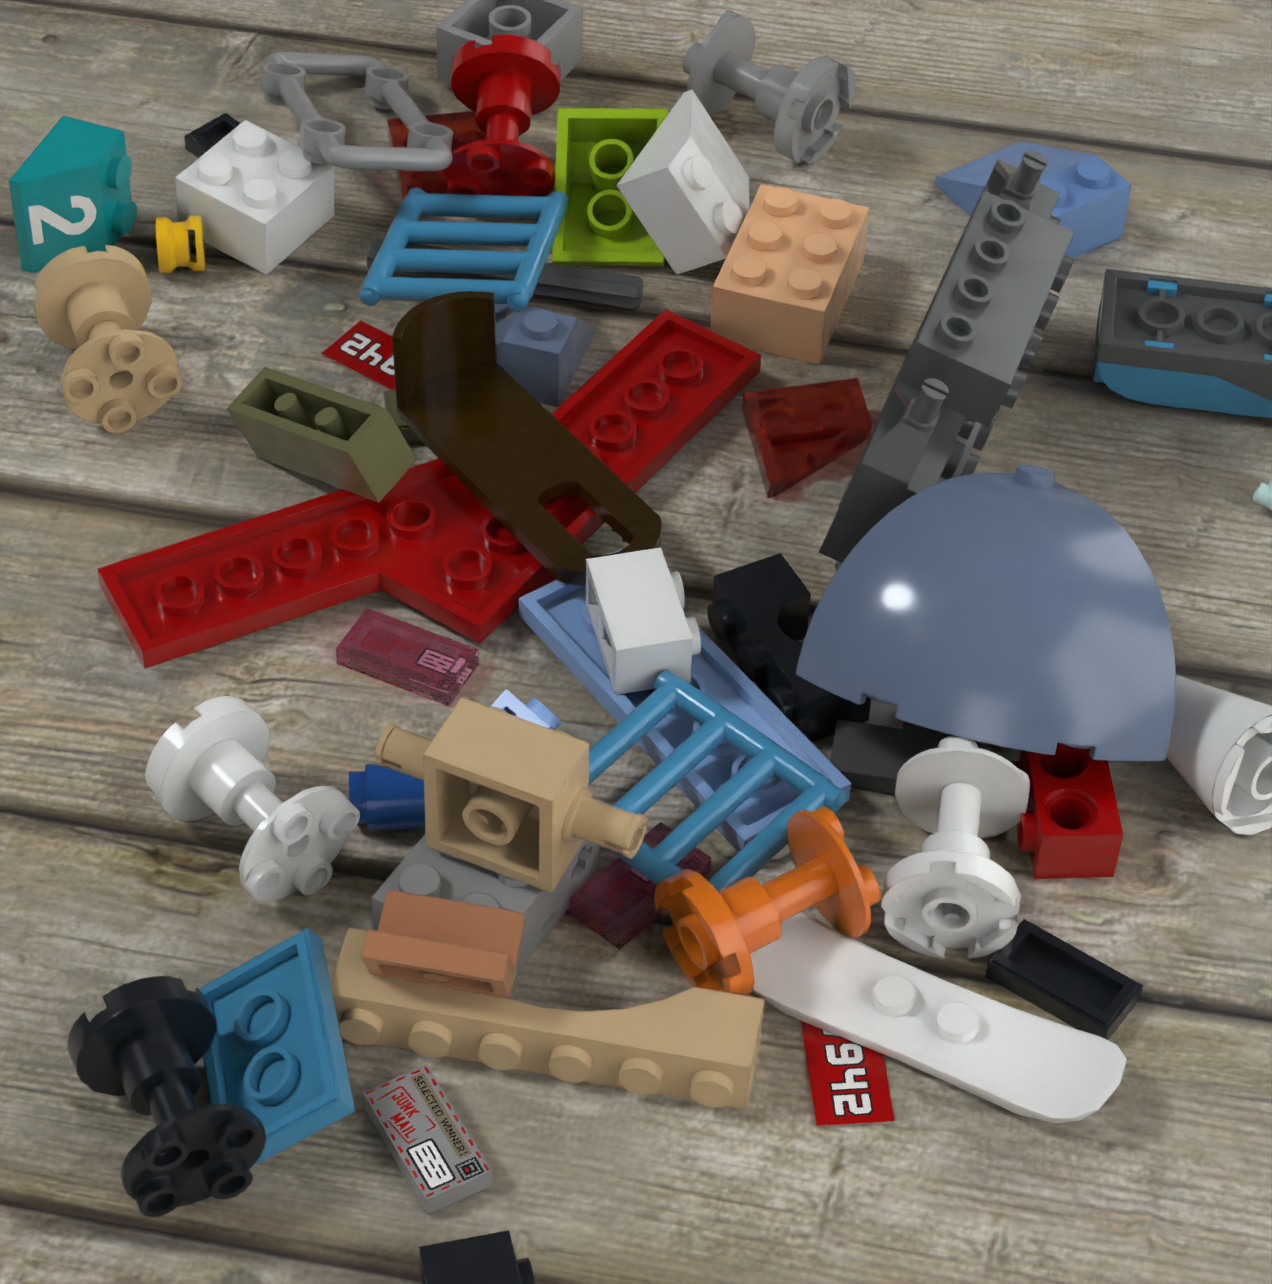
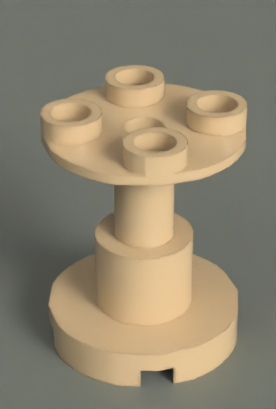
M105 245L107 252L95 251L88 253L86 246L76 247L53 258L38 274L35 282L37 294L33 301L34 311L42 331L48 338L63 347L77 349L67 360L61 376L63 398L69 409L75 415L88 422L102 424L104 429L109 432H125L131 429L136 421L157 411L170 397L180 391L182 377L179 372L178 358L166 340L154 333L137 330L146 320L152 304L150 283L140 261L130 252L117 246Z

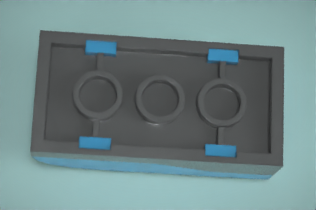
M1105 269L1096 327V350L1092 382L1105 383L1109 389L1123 397L1147 404L1272 419V288Z

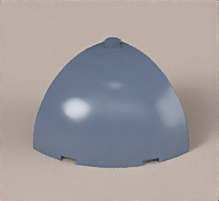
M1026 464L1018 465L1016 473L968 474L930 486L908 498L874 525L852 549L825 589L806 632L796 669V675L856 704L865 703L866 697L881 703L898 705L895 718L974 741L1042 754L1055 755L1057 743L1074 748L1090 749L1089 756L1094 760L1165 761L1173 726L1176 699V668L1169 620L1157 583L1141 551L1126 530L1097 503L1078 492L1054 482L1056 474L1051 470Z

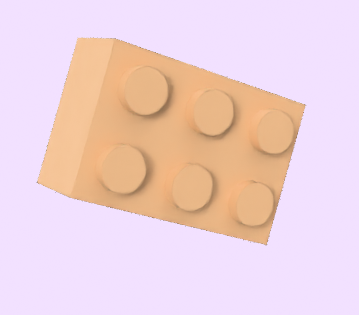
M761 184L713 285L710 330L749 349L820 365L864 261L869 207L848 203L841 199H829L801 193L786 187Z

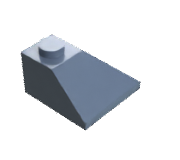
M495 304L497 364L539 403L559 407L595 334V325L577 317L551 312L546 309L527 306L524 310L517 311L510 308L508 304Z

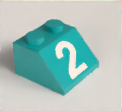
M63 115L9 179L22 270L31 273L41 271L53 258L76 247L86 246L88 253L95 251L107 252L105 245L115 246L123 234L131 231L136 220L137 207L136 203L132 201L130 175L132 163L126 153L124 131Z

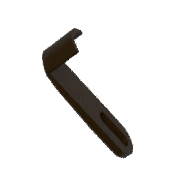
M464 291L439 295L419 303L401 318L392 336L398 414L479 502L558 581L586 586V559L660 548L661 517L497 364L494 293ZM579 496L590 507V511L596 512L601 517V521L606 522L613 532L622 537V542H627L629 545L613 554L593 556L543 505L559 497Z

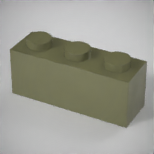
M264 367L227 407V411L258 458L378 503L394 488L399 479L417 460L386 408Z

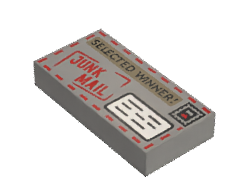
M427 1064L362 1092L365 1111L426 1214H430L493 1186V1175L490 1166Z

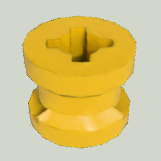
M190 215L185 222H173L168 217H156V242L160 274L172 273L177 267H189L194 272L206 271L202 215ZM189 230H195L197 257L191 258Z

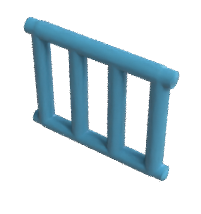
M412 188L403 199L362 284L359 298L363 304L374 306L379 300L425 301L447 293L479 291L494 293L495 304H508L513 310H524L532 298L566 212L568 198L560 191L552 192L549 197L426 194L420 188ZM420 216L538 219L537 224L418 220ZM407 243L524 246L527 248L525 252L407 249L406 245ZM394 271L504 274L515 275L513 281L409 278L392 277Z
M663 670L654 681L655 691L589 749L590 785L675 707H679L703 724L613 805L634 814L640 813L642 815L724 740L752 758L654 849L642 841L638 852L632 859L610 850L656 885L660 881L682 871L676 865L774 774L802 794L708 880L717 891L745 877H753L789 843L787 825L794 813L800 810L813 812L823 806L836 812L847 799L846 792L834 785L831 780L669 670Z

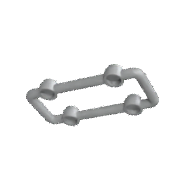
M282 51L270 53L264 58L260 87L265 92V100L275 105L288 106L300 123L299 147L303 149V156L306 160L348 169L440 171L446 169L452 163L451 146L453 131L444 125L428 121L407 94L409 75L406 72L387 67L379 59L366 55ZM305 74L366 77L364 92L369 96L368 103L375 108L393 110L408 129L407 148L344 145L345 126L339 122L322 118L303 90Z

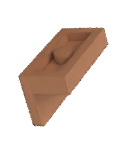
M390 890L385 896L378 931L371 929L366 931L361 958L372 975L510 999L526 921L524 915L517 911Z

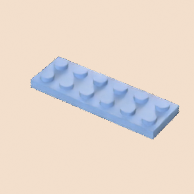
M556 580L520 597L519 617L618 723L655 691V689H648L618 695L614 694L585 604L586 586L572 585ZM699 628L701 653L692 656L690 684L831 780L834 785L846 792L847 799L845 803L849 801L851 782ZM675 707L636 743L658 765L703 724L679 707ZM724 740L680 780L676 786L698 808L752 758ZM774 774L716 829L739 852L802 793Z

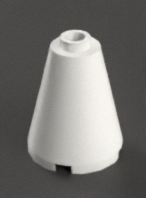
M1176 675L1174 719L1166 758L1222 825L1236 834L1253 835L1271 828L1272 706Z

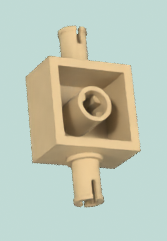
M461 697L433 740L401 729L398 725L390 723L385 727L377 742L374 757L377 758L375 765L382 768L387 767L424 781L427 847L544 891L553 892L584 840L632 859L638 852L647 828V824H645L647 817L640 813L634 814L592 798L591 791L588 789L590 743L577 739L564 731L552 730L513 716L500 708L488 707Z

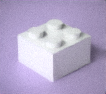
M244 120L175 177L177 222H185L190 215H202L204 243L265 275L271 272L334 216V165L313 163L306 160L303 156V149L247 120ZM189 230V235L195 237V230Z

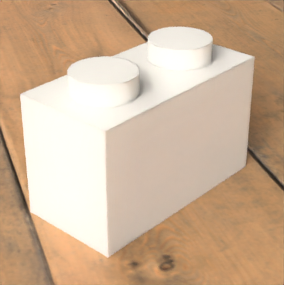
M661 547L586 559L585 604L614 694L654 689V681L663 670H669L679 678H683L690 683L692 656L701 653L699 627L694 616L685 617L683 611L685 607V594L680 573L678 571L669 572Z

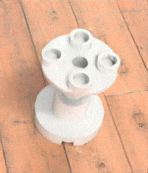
M234 696L212 698L194 707L201 716L192 721L185 729L175 722L162 735L150 755L145 779L146 785L154 792L155 797L152 798L173 819L179 821H196L216 813L228 825H240L243 823L248 825L254 833L242 853L239 873L241 885L254 899L258 901H274L288 897L298 890L305 896L315 894L321 890L332 876V861L341 850L347 836L355 829L359 822V810L339 789L332 786L308 788L282 802L274 794L276 786L274 775L263 765L269 750L270 740L268 725L259 714L243 699Z
M948 736L939 742L938 748L923 751L904 763L897 774L895 798L902 813L912 823L933 834L924 841L921 853L902 859L886 874L881 908L883 907L885 912L884 925L888 933L899 943L915 952L931 957L945 958L946 948H968L967 958L989 955L1000 950L1013 939L1018 925L1021 894L1013 877L1003 867L990 860L989 848L980 838L999 835L1020 822L1021 813H1026L1030 779L1028 774L1018 769L1007 759L993 752L978 748V745L973 740L958 736Z

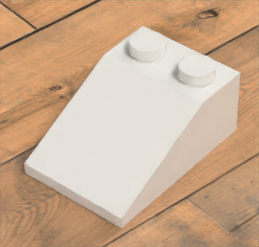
M694 91L684 92L617 184L618 189L676 275L726 259L749 210L748 174Z

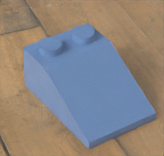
M1020 141L936 176L935 186L971 216L997 159L1018 168L1025 152H1039L1047 160V166L1040 176V184L1060 192L1051 215L1061 219L1059 225L1074 231L1064 255L1075 258L1123 236L1132 184L1094 154Z

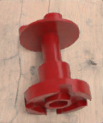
M492 35V44L482 45L475 48L476 39L464 44L455 53L452 60L451 87L455 97L468 109L476 112V125L486 134V139L471 142L452 152V163L444 169V176L448 183L447 193L546 197L555 184L556 172L553 164L539 149L519 142V136L530 128L532 115L547 110L557 100L560 93L561 79L559 63L555 65L550 61L551 51L543 44L518 35Z

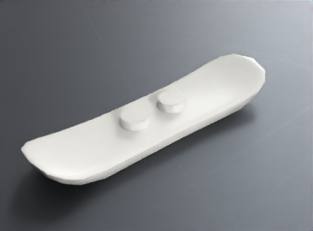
M799 912L782 921V935L780 939L750 954L755 978L752 993L759 998L765 999L767 1003L784 1014L899 1060L1018 1115L1051 1123L1079 1121L1100 1110L1120 1085L1127 1058L1118 1045L1100 1036L1021 1011L947 982L867 946L805 913Z

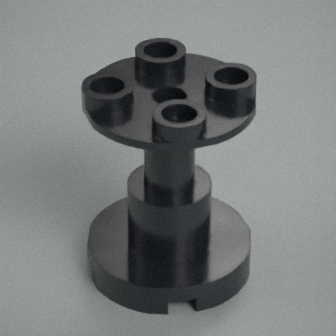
M155 976L126 983L102 996L107 1008L96 1014L90 1022L85 1011L75 1021L68 1037V1052L79 1079L91 1090L113 1096H127L135 1112L145 1116H152L156 1127L147 1132L128 1152L123 1162L121 1181L126 1193L136 1201L140 1212L144 1216L159 1217L171 1212L176 1207L190 1205L212 1196L216 1199L225 1200L236 1197L244 1192L253 1181L250 1168L258 1161L266 1143V1132L261 1120L248 1108L230 1104H213L197 1107L193 1099L201 1084V1077L195 1064L209 1050L216 1033L215 1018L204 993L197 987L196 992L186 990L182 979L171 976Z

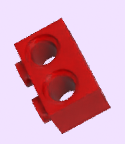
M1057 743L1055 755L1021 750L1019 761H1010L1018 769L1028 774L1030 779L1026 813H1021V820L1017 824V843L1020 852L1030 853L1034 879L1114 877L1123 838V830L1109 763L1107 760L1092 759L1089 756L1090 749L1074 748Z

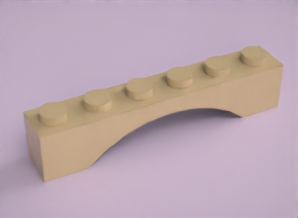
M348 927L330 982L342 1039L361 1046L376 1044L415 1051L429 1058L450 1057L484 1063L497 1070L518 1069L552 1075L566 1082L577 1083L586 1081L620 1087L639 1095L660 1094L694 1100L708 1107L728 1106L747 1110L761 1043L765 999L693 987L663 1000L625 1009L574 1011L542 1008L508 998L372 975L361 958L367 930Z

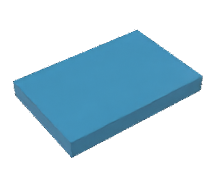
M309 928L302 930L199 988L204 993L216 1022L214 1040L209 1050L203 1055L210 1105L230 1104L248 1108L261 1120L266 1132V1143L261 1156L253 1166L355 1112L322 938Z

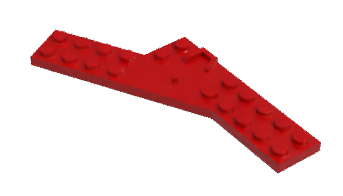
M665 309L560 405L552 415L636 493L760 373L761 354ZM439 458L410 467L394 488L379 503L342 489L97 568L100 587L144 669L378 590L389 594L480 644L519 607L520 597L556 579L479 502ZM563 496L550 500L543 505L581 545L605 523L601 521V517L596 512L590 511V507L579 496Z

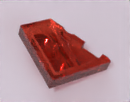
M858 378L743 393L741 408L767 498L780 495L870 437L872 421Z

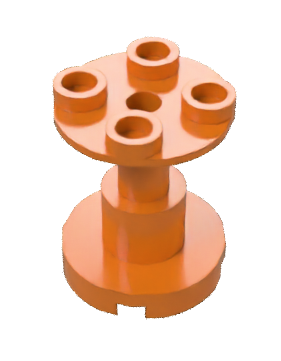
M823 806L813 812L800 810L790 817L787 825V836L795 868L762 885L756 879L748 876L717 891L700 873L690 869H684L656 885L654 893L656 911L669 907V913L673 925L662 930L664 938L673 958L692 987L745 996L749 995L754 988L755 979L750 954L780 939L782 935L781 922L813 905L835 929L847 936L857 938L868 931L871 924L870 906L880 901V888L871 870L864 864H856L844 843V832L841 823L834 812L828 807Z

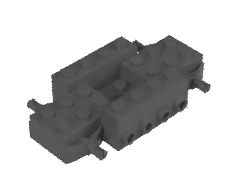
M1025 152L1018 168L997 159L904 359L819 550V553L837 561L835 563L836 571L867 532L908 498L945 480L973 474L980 457L971 453L972 447L979 451L983 449L996 421L994 416L997 414L1000 406L1004 405L1012 409L1022 390L1028 374L1018 370V366L1028 369L1044 336L1034 331V327L1044 331L1059 300V296L1049 291L1051 289L1058 293L1060 292L1075 260L1064 255L1074 231L1059 225L1061 219L1051 215L1060 192L1040 184V176L1047 166V160L1039 152Z

